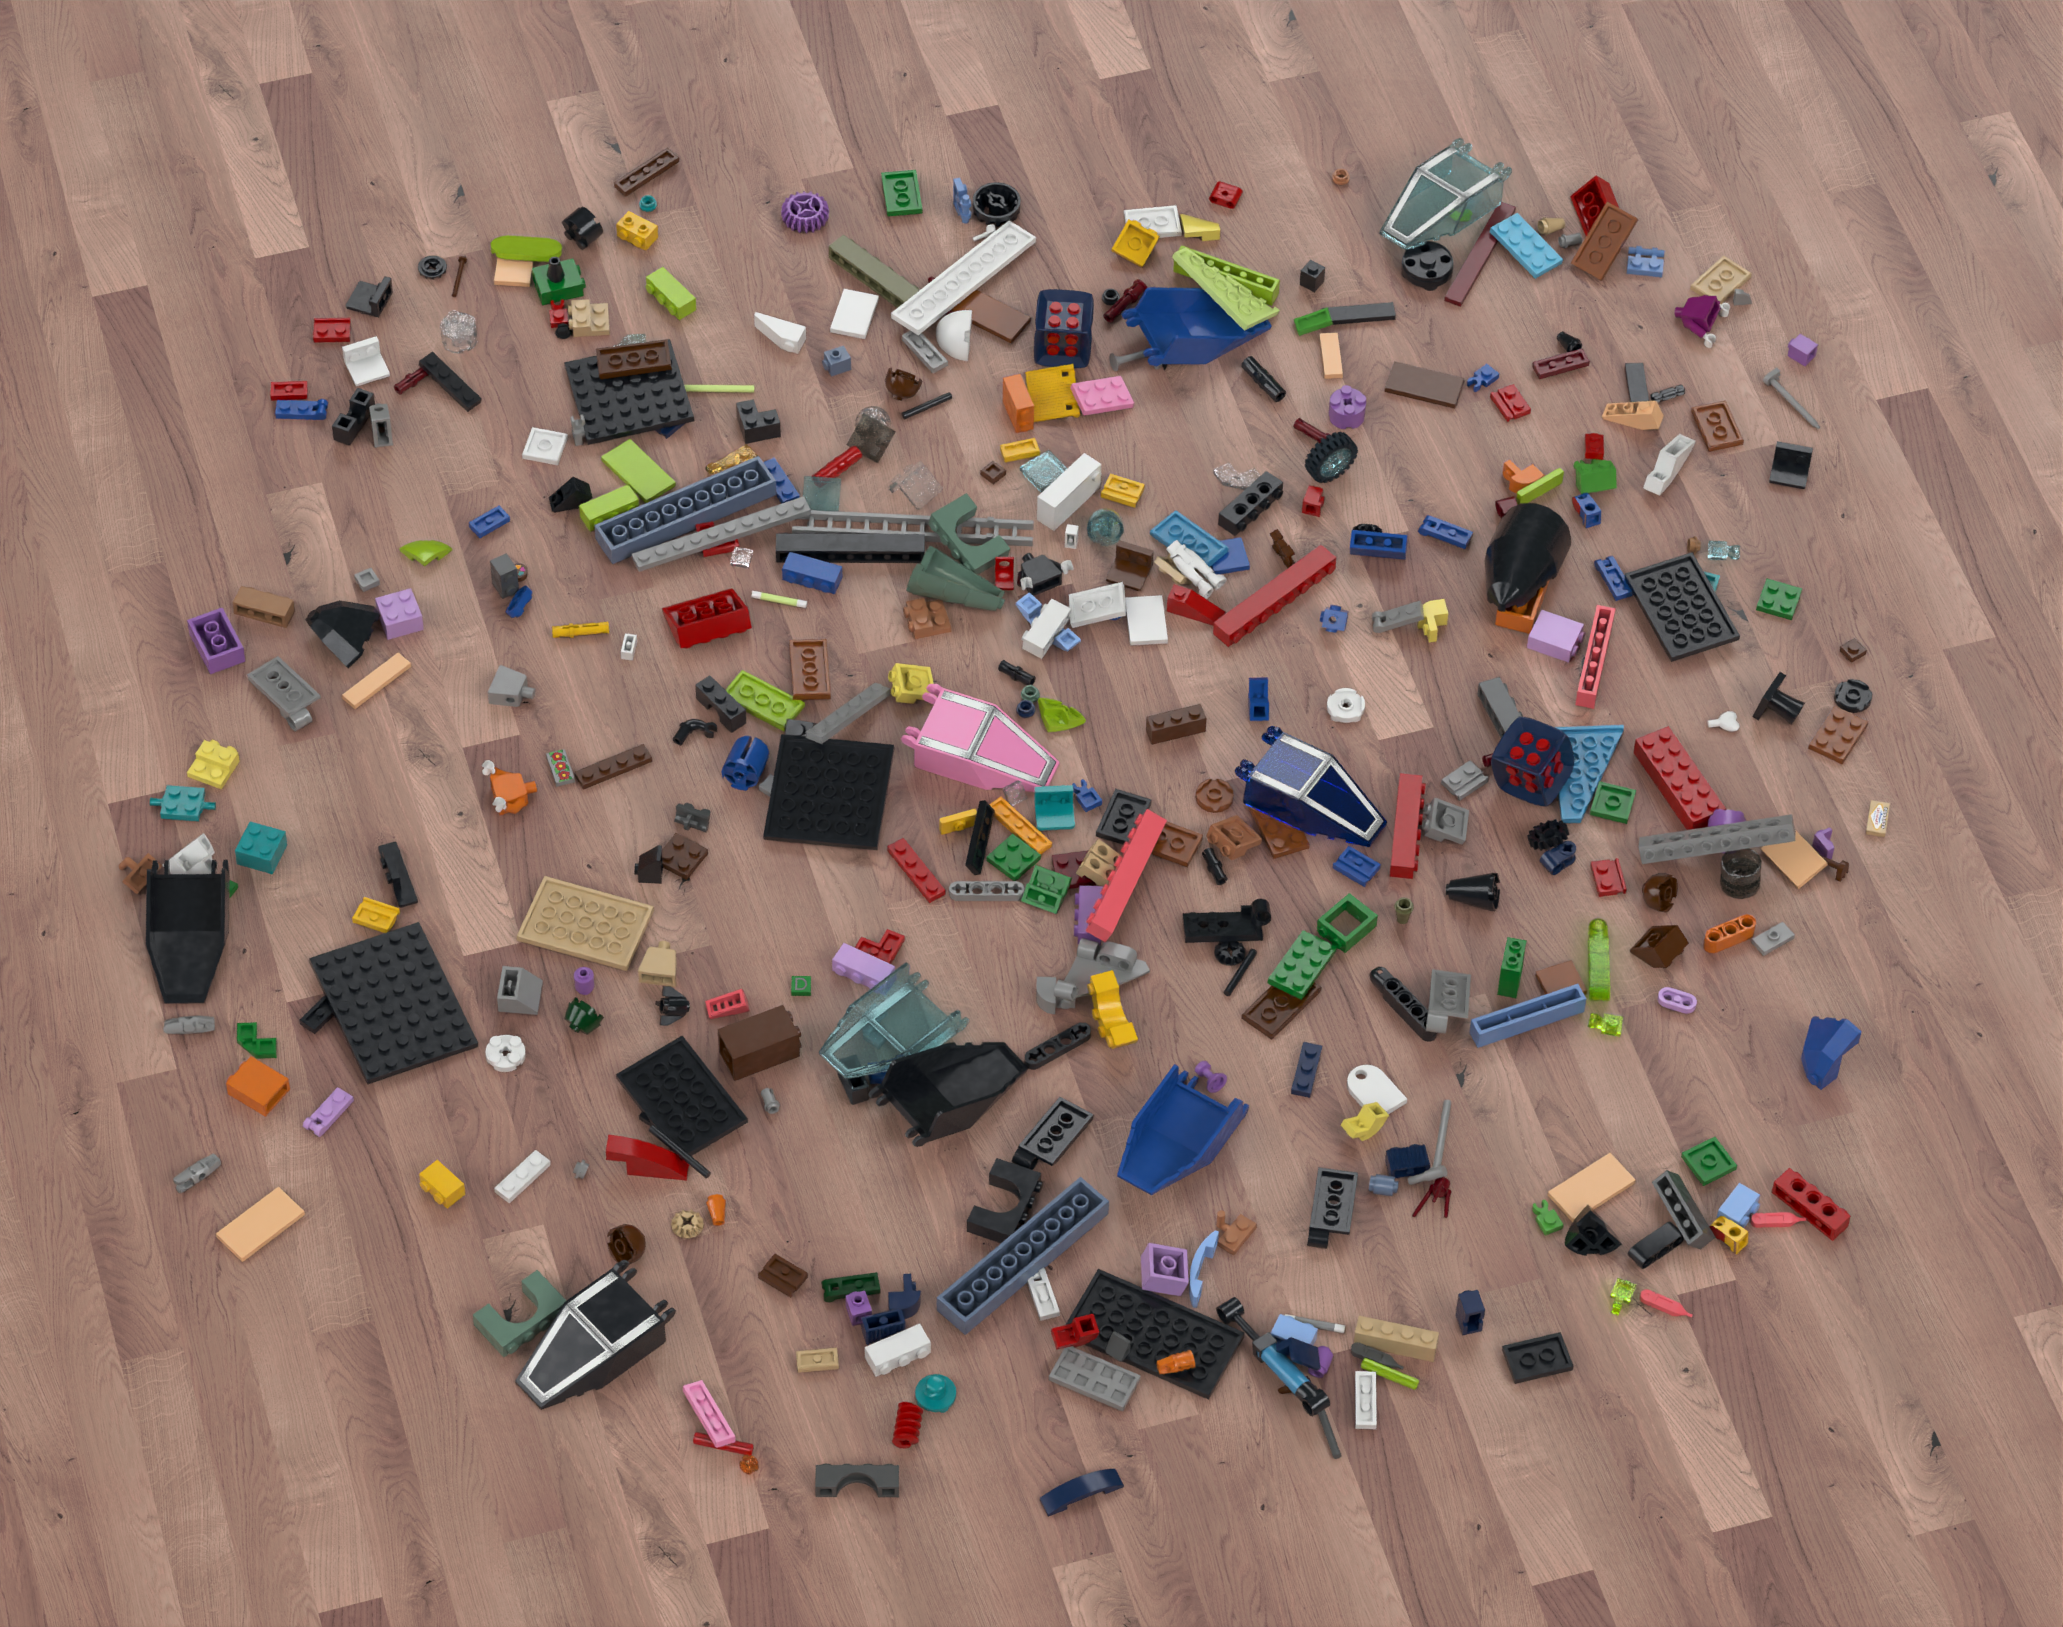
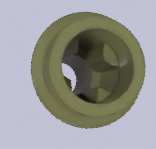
M1400 898L1394 905L1398 923L1406 924L1414 909L1413 903L1408 898Z

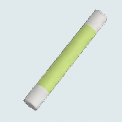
M752 591L751 598L801 608L807 607V601Z

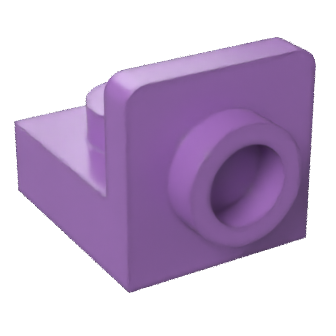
M1830 827L1825 830H1819L1814 835L1812 846L1819 855L1832 859L1834 845L1830 841L1832 834Z

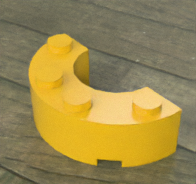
M1111 970L1092 975L1087 988L1089 994L1092 995L1094 1005L1092 1015L1094 1020H1098L1100 1037H1104L1109 1048L1111 1047L1112 1049L1136 1043L1138 1037L1132 1022H1128L1123 1012L1119 985L1114 971Z

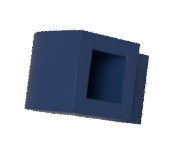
M911 1273L903 1274L904 1291L888 1292L889 1311L901 1308L904 1319L915 1315L921 1304V1290L916 1291V1281H912Z

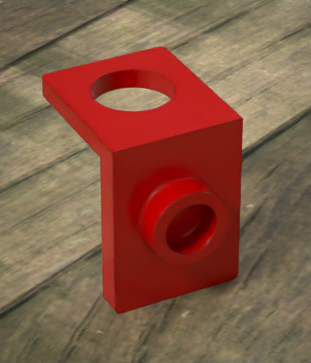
M995 557V586L1001 590H1014V557ZM1002 561H1007L1010 564L1007 566H1002L999 563Z

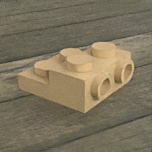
M589 299L571 300L572 305H568L569 316H572V319H569V330H573L574 337L610 335L608 303L590 304Z

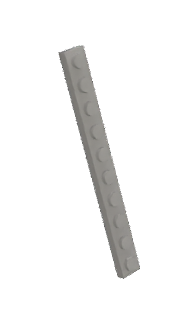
M803 496L633 553L632 559L640 572L810 515L811 509Z

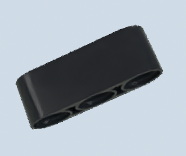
M1667 1222L1632 1246L1628 1251V1256L1641 1269H1645L1683 1242L1684 1237L1672 1222Z

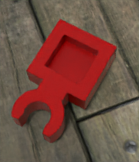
M561 299L560 305H555L554 300H551L552 310H549L551 328H558V325L562 323L567 324L569 327L567 308L564 309L563 299Z

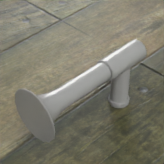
M1146 349L1125 356H1115L1111 353L1109 360L1112 369L1118 371V367L1123 363L1146 358L1143 354ZM1162 364L1154 366V368L1159 369L1162 367Z

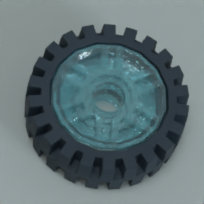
M1334 432L1332 436L1330 434L1327 435L1326 439L1322 438L1320 443L1317 442L1315 444V448H1311V453L1307 454L1306 464H1304L1305 469L1315 481L1319 483L1331 482L1334 477L1335 479L1339 478V474L1343 475L1345 473L1344 470H1348L1350 468L1349 465L1354 463L1353 459L1357 457L1358 447L1344 432Z

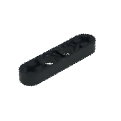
M1078 1023L1027 1051L1024 1064L1031 1070L1044 1066L1087 1042L1091 1037V1027L1087 1023ZM1067 1038L1071 1040V1043L1064 1045L1061 1043V1040ZM1051 1047L1055 1052L1048 1054L1044 1050Z

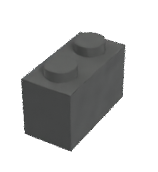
M507 553L490 560L492 584L502 599L514 595L519 590L517 567Z

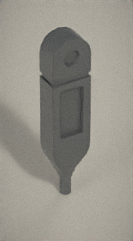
M1358 1342L1351 1346V1354L1356 1358L1362 1360L1368 1358L1390 1368L1402 1370L1404 1368L1387 1353Z

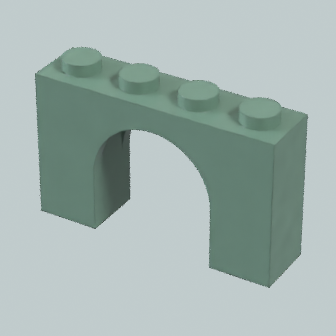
M966 493L932 513L929 519V526L932 531L939 535L943 545H947L954 559H958L962 565L979 575L995 565V557H1008L1010 547L1000 535L979 546L968 545L958 538L955 528L975 516L977 510L976 504Z
M538 1270L521 1281L522 1292L537 1307V1312L531 1319L522 1323L508 1322L490 1304H487L473 1314L474 1326L503 1357L514 1353L518 1347L525 1342H530L541 1331H546L566 1301Z

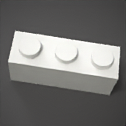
M1051 599L1048 604L1045 603L1043 605L1040 616L1034 618L1031 629L1029 631L1026 630L1022 636V649L1041 659L1054 642L1055 637L1059 635L1070 619L1071 608L1054 599Z
M920 1324L865 1347V1359L875 1376L888 1374L899 1366H906L911 1361L918 1358L922 1359L931 1353V1342Z

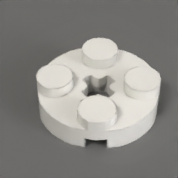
M1350 688L1336 690L1332 696L1328 697L1327 711L1331 715V719L1335 722L1343 723L1360 721L1365 710L1363 696L1361 695L1360 697L1356 694L1357 691ZM1344 703H1348V706L1350 707L1345 708L1343 707Z
M493 1036L486 1047V1060L488 1064L490 1063L494 1066L495 1070L500 1072L515 1070L516 1066L520 1063L522 1065L526 1057L525 1046L518 1036ZM509 1051L511 1053H508L507 1056H503V1053L501 1052Z

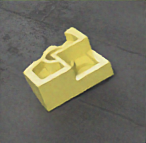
M1180 214L1185 238L1201 236L1202 241L1220 240V227L1218 223Z

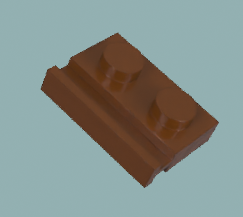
M774 1254L763 1267V1270L758 1273V1279L790 1298L808 1278L807 1272L777 1254Z

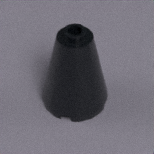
M1489 873L1450 880V883L1446 884V895H1449L1450 900L1495 912L1500 898V889L1496 885V883H1500L1498 873Z

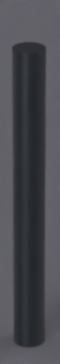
M652 1125L649 1128L650 1133L703 1177L708 1178L711 1175L708 1169L656 1126Z

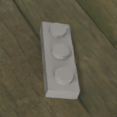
M909 331L902 335V341L932 373L948 366L946 358L922 333L917 335Z

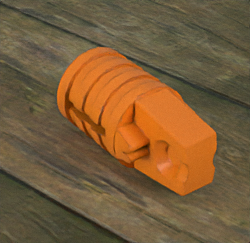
M1191 1350L1172 1354L1157 1361V1370L1160 1375L1195 1368V1360Z

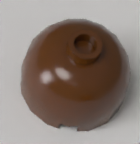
M892 368L888 369L885 378L887 390L892 393L894 399L900 401L903 398L908 399L915 396L923 382L920 378L919 381L915 380V375L900 369H896L893 372Z
M1666 873L1654 874L1643 884V898L1650 908L1665 913L1673 907L1674 903L1670 902L1673 897H1677L1678 892L1677 879L1672 877L1673 875Z
M623 1224L610 1229L607 1237L610 1236V1242L607 1243L608 1249L616 1262L627 1260L630 1265L642 1257L646 1249L644 1234L636 1226Z

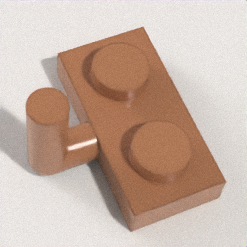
M149 853L138 864L130 857H126L119 864L120 870H125L127 867L132 869L122 882L136 894L147 884V869H152L153 860H156Z
M1223 1210L1218 1211L1216 1225L1225 1233L1217 1241V1246L1234 1256L1255 1231L1257 1224L1240 1214L1230 1226L1225 1223V1212Z

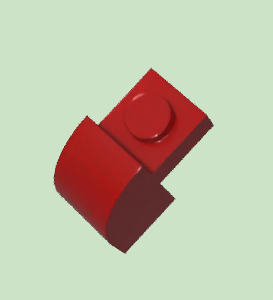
M1094 1314L1074 1318L1071 1324L1051 1329L1056 1350L1070 1346L1076 1348L1085 1345L1097 1338L1100 1333Z

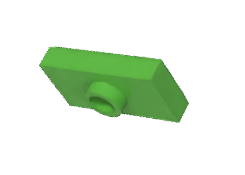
M1328 307L1294 319L1299 336L1333 325Z

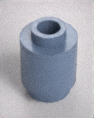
M1371 1175L1369 1191H1372L1373 1194L1393 1196V1193L1398 1191L1399 1181H1395L1394 1176Z

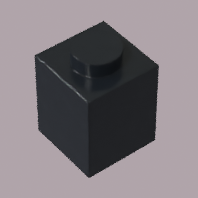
M1312 260L1303 267L1300 273V285L1314 293L1323 284L1325 279V267Z

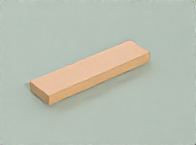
M396 653L342 694V699L354 709L358 708L411 667V663L400 653Z

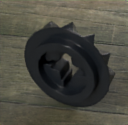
M427 256L418 264L420 275L425 276L426 279L431 277L434 280L435 277L441 278L442 274H446L447 264L439 256Z
M1358 524L1353 527V530L1382 533V529L1373 524Z
M1237 941L1219 942L1218 945H1215L1214 955L1221 964L1233 966L1243 961L1245 958V948L1242 943ZM1228 947L1233 951L1232 956L1227 951Z

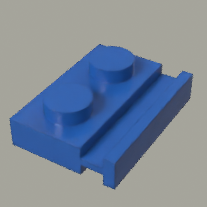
M1348 846L1338 857L1336 863H1333V869L1365 887L1366 883L1379 871L1381 864Z

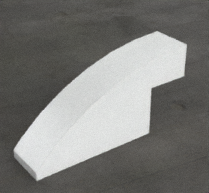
M1679 434L1660 450L1655 468L1647 475L1643 488L1660 496L1680 471L1696 441Z

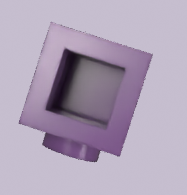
M1799 334L1789 342L1788 356L1806 366L1816 356L1818 344Z
M856 1291L845 1295L846 1309L852 1326L862 1324L861 1317L872 1315L866 1292Z

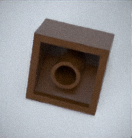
M1678 925L1652 926L1630 949V952L1653 968H1667L1673 963L1672 961L1676 956L1683 953L1684 948L1689 942Z

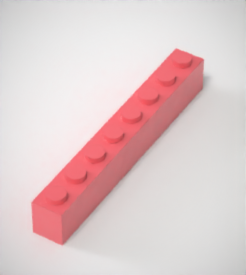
M1149 809L1143 815L1139 814L1134 822L1136 827L1132 828L1127 836L1129 842L1126 841L1120 851L1123 854L1117 857L1114 863L1116 868L1115 870L1112 869L1107 877L1109 883L1108 885L1105 884L1101 889L1100 894L1102 897L1096 900L1093 906L1095 911L1094 913L1091 912L1086 920V923H1088L1086 932L1103 942H1106L1112 935L1167 822L1166 819Z

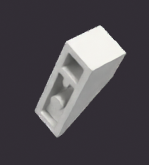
M755 312L754 325L759 331L781 349L796 354L799 353L806 340L805 326Z

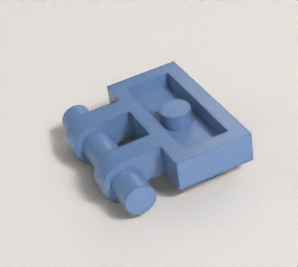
M960 178L953 179V204L958 216L960 215L962 222L966 224L971 218V211L969 210L971 200L969 195H967L966 185L962 184Z
M1642 246L1629 247L1628 254H1634L1635 256H1628L1627 274L1662 277L1664 259H1657V257H1664L1665 250H1658V248L1654 247L1652 249L1642 248ZM1641 255L1651 256V258L1641 257Z

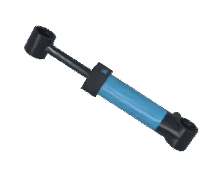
M1236 1297L1216 1307L1217 1314L1224 1324L1236 1322L1253 1340V1355L1260 1363L1265 1362L1302 1402L1307 1414L1313 1417L1330 1406V1400L1326 1393L1320 1388L1317 1389L1286 1355L1276 1351L1277 1340L1269 1332L1260 1337L1241 1317L1245 1312L1241 1302Z

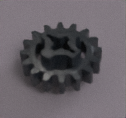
M1557 819L1553 821L1547 820L1544 824L1541 822L1540 825L1534 826V830L1529 831L1527 838L1530 847H1533L1534 850L1539 848L1542 851L1543 849L1550 850L1551 847L1556 848L1557 845L1563 844V840H1567V836L1570 833L1566 823H1563L1562 820L1557 822Z

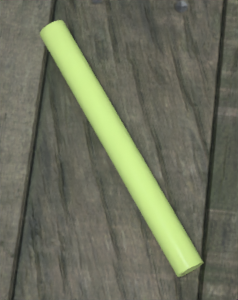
M684 385L686 392L754 393V385Z

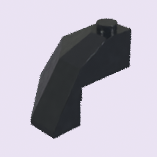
M339 600L312 610L305 620L321 641L349 668L362 656L365 650L362 646L365 641H369L373 632L372 624L378 621L380 614L374 606Z

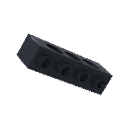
M1265 471L1219 513L1218 525L1234 536L1240 531L1243 532L1251 521H1255L1260 513L1267 510L1275 500L1281 498L1283 495V482L1268 471Z

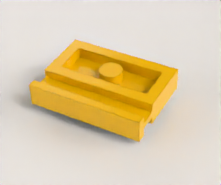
M1110 473L1104 489L1101 491V498L1135 508L1145 489V484Z
M364 897L363 902L360 903L353 915L352 921L353 923L387 933L390 932L397 915L400 914V909Z

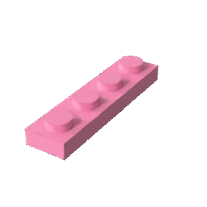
M700 1380L684 1385L683 1392L715 1447L718 1448L734 1443L735 1435L703 1381Z

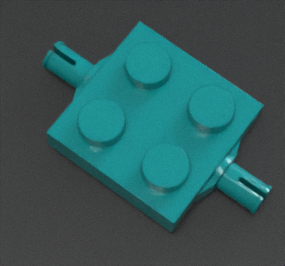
M172 785L166 786L162 799L150 798V806H161V819L199 821L200 814L204 809L215 810L216 802L204 801L205 788Z

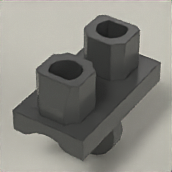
M687 802L684 805L678 803L674 822L683 824L684 829L688 831L692 827L707 832L711 812L707 809H702L701 811L694 809V806Z

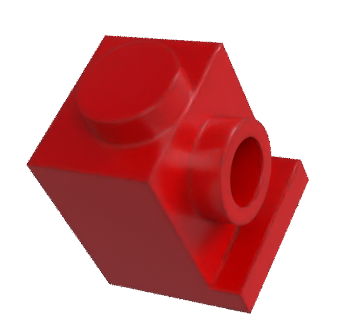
M1308 486L1303 499L1302 513L1320 517L1321 507H1323L1325 497L1322 496L1323 488Z

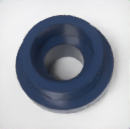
M1022 700L1017 705V714L1023 718L1033 716L1035 714L1034 704L1029 700Z

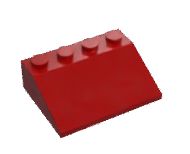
M733 588L662 608L673 637L680 648H691L698 643H708L712 639L726 638L730 634L744 633L747 629L752 628L748 607Z

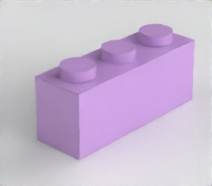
M843 943L832 959V971L840 976L852 979L857 984L865 985L875 992L878 991L884 994L895 978V966L846 943Z

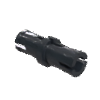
M1002 660L998 666L999 671L1011 676V679L1014 681L1018 680L1025 685H1033L1036 680L1035 676L1023 671L1020 666L1016 667L1005 660Z
M1213 848L1205 849L1202 852V856L1216 884L1222 885L1226 883L1228 878Z

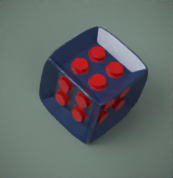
M1046 289L1039 292L1034 336V361L1036 364L1047 367L1074 364V368H1085L1088 366L1091 354V327L1094 314L1092 294L1062 289Z
M1522 716L1515 719L1497 744L1491 759L1494 778L1500 789L1516 798L1544 807L1551 804L1570 777L1575 763L1570 739L1564 732L1543 722Z

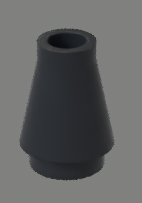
M551 257L547 277L551 282L558 283L562 281L565 273L558 257Z
M1564 331L1557 335V340L1567 352L1582 349L1580 339Z

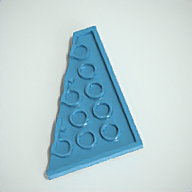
M1624 725L1555 727L1569 737L1575 759L1572 773L1558 794L1560 815L1563 823H1581L1598 787V783L1601 781L1623 734Z

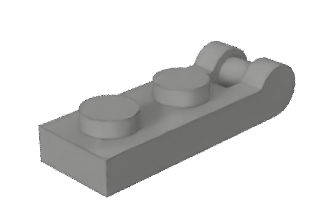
M1421 601L1384 612L1377 611L1372 614V621L1374 622L1373 631L1375 633L1385 632L1424 620L1423 604Z

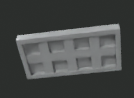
M1072 1346L1064 1348L1049 1375V1381L1120 1411H1124L1141 1379V1375Z

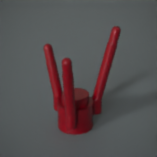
M1445 1177L1435 1179L1434 1184L1430 1185L1428 1192L1412 1216L1416 1217L1433 1193V1203L1436 1202L1437 1198L1445 1196L1444 1217L1447 1218L1449 1199L1452 1192L1449 1189L1450 1181Z

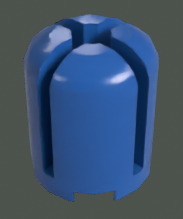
M751 736L738 738L734 742L721 771L722 778L725 776L732 783L731 787L738 790L747 791L748 788L756 786L769 759L767 745L756 737L753 742Z

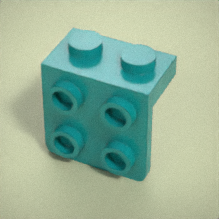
M1073 785L1034 787L1037 829L1040 831L1074 829Z

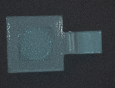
M1727 541L1708 542V560H1726L1727 556L1733 560L1739 559L1740 546H1727Z

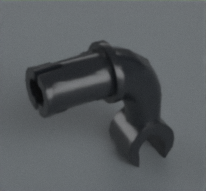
M699 719L686 720L680 723V728L673 737V742L681 746L688 735L696 729L704 731L707 738H713L714 732L709 730L717 732V725L713 722L705 723Z

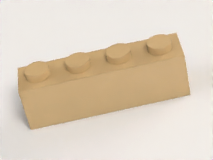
M1359 1316L1354 1343H1362L1383 1352L1434 1362L1439 1332Z

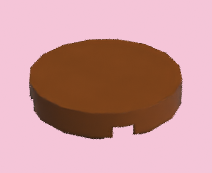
M1207 779L1197 787L1195 798L1197 804L1203 810L1218 813L1225 811L1232 805L1234 794L1228 782L1222 779Z

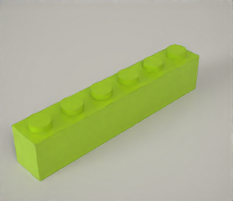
M1181 245L1179 250L1185 248V246ZM1188 248L1203 258L1206 265L1211 268L1215 266L1219 269L1218 273L1224 277L1230 276L1251 290L1253 296L1258 299L1263 298L1266 300L1265 304L1273 305L1279 294V279ZM1174 260L1173 272L1190 277Z

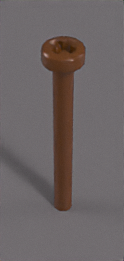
M460 256L458 259L460 264L452 293L453 297L457 295L463 267L467 263V258L464 256Z

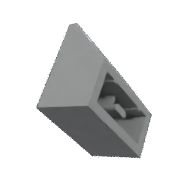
M503 966L497 996L498 1012L538 1015L543 980L524 968Z

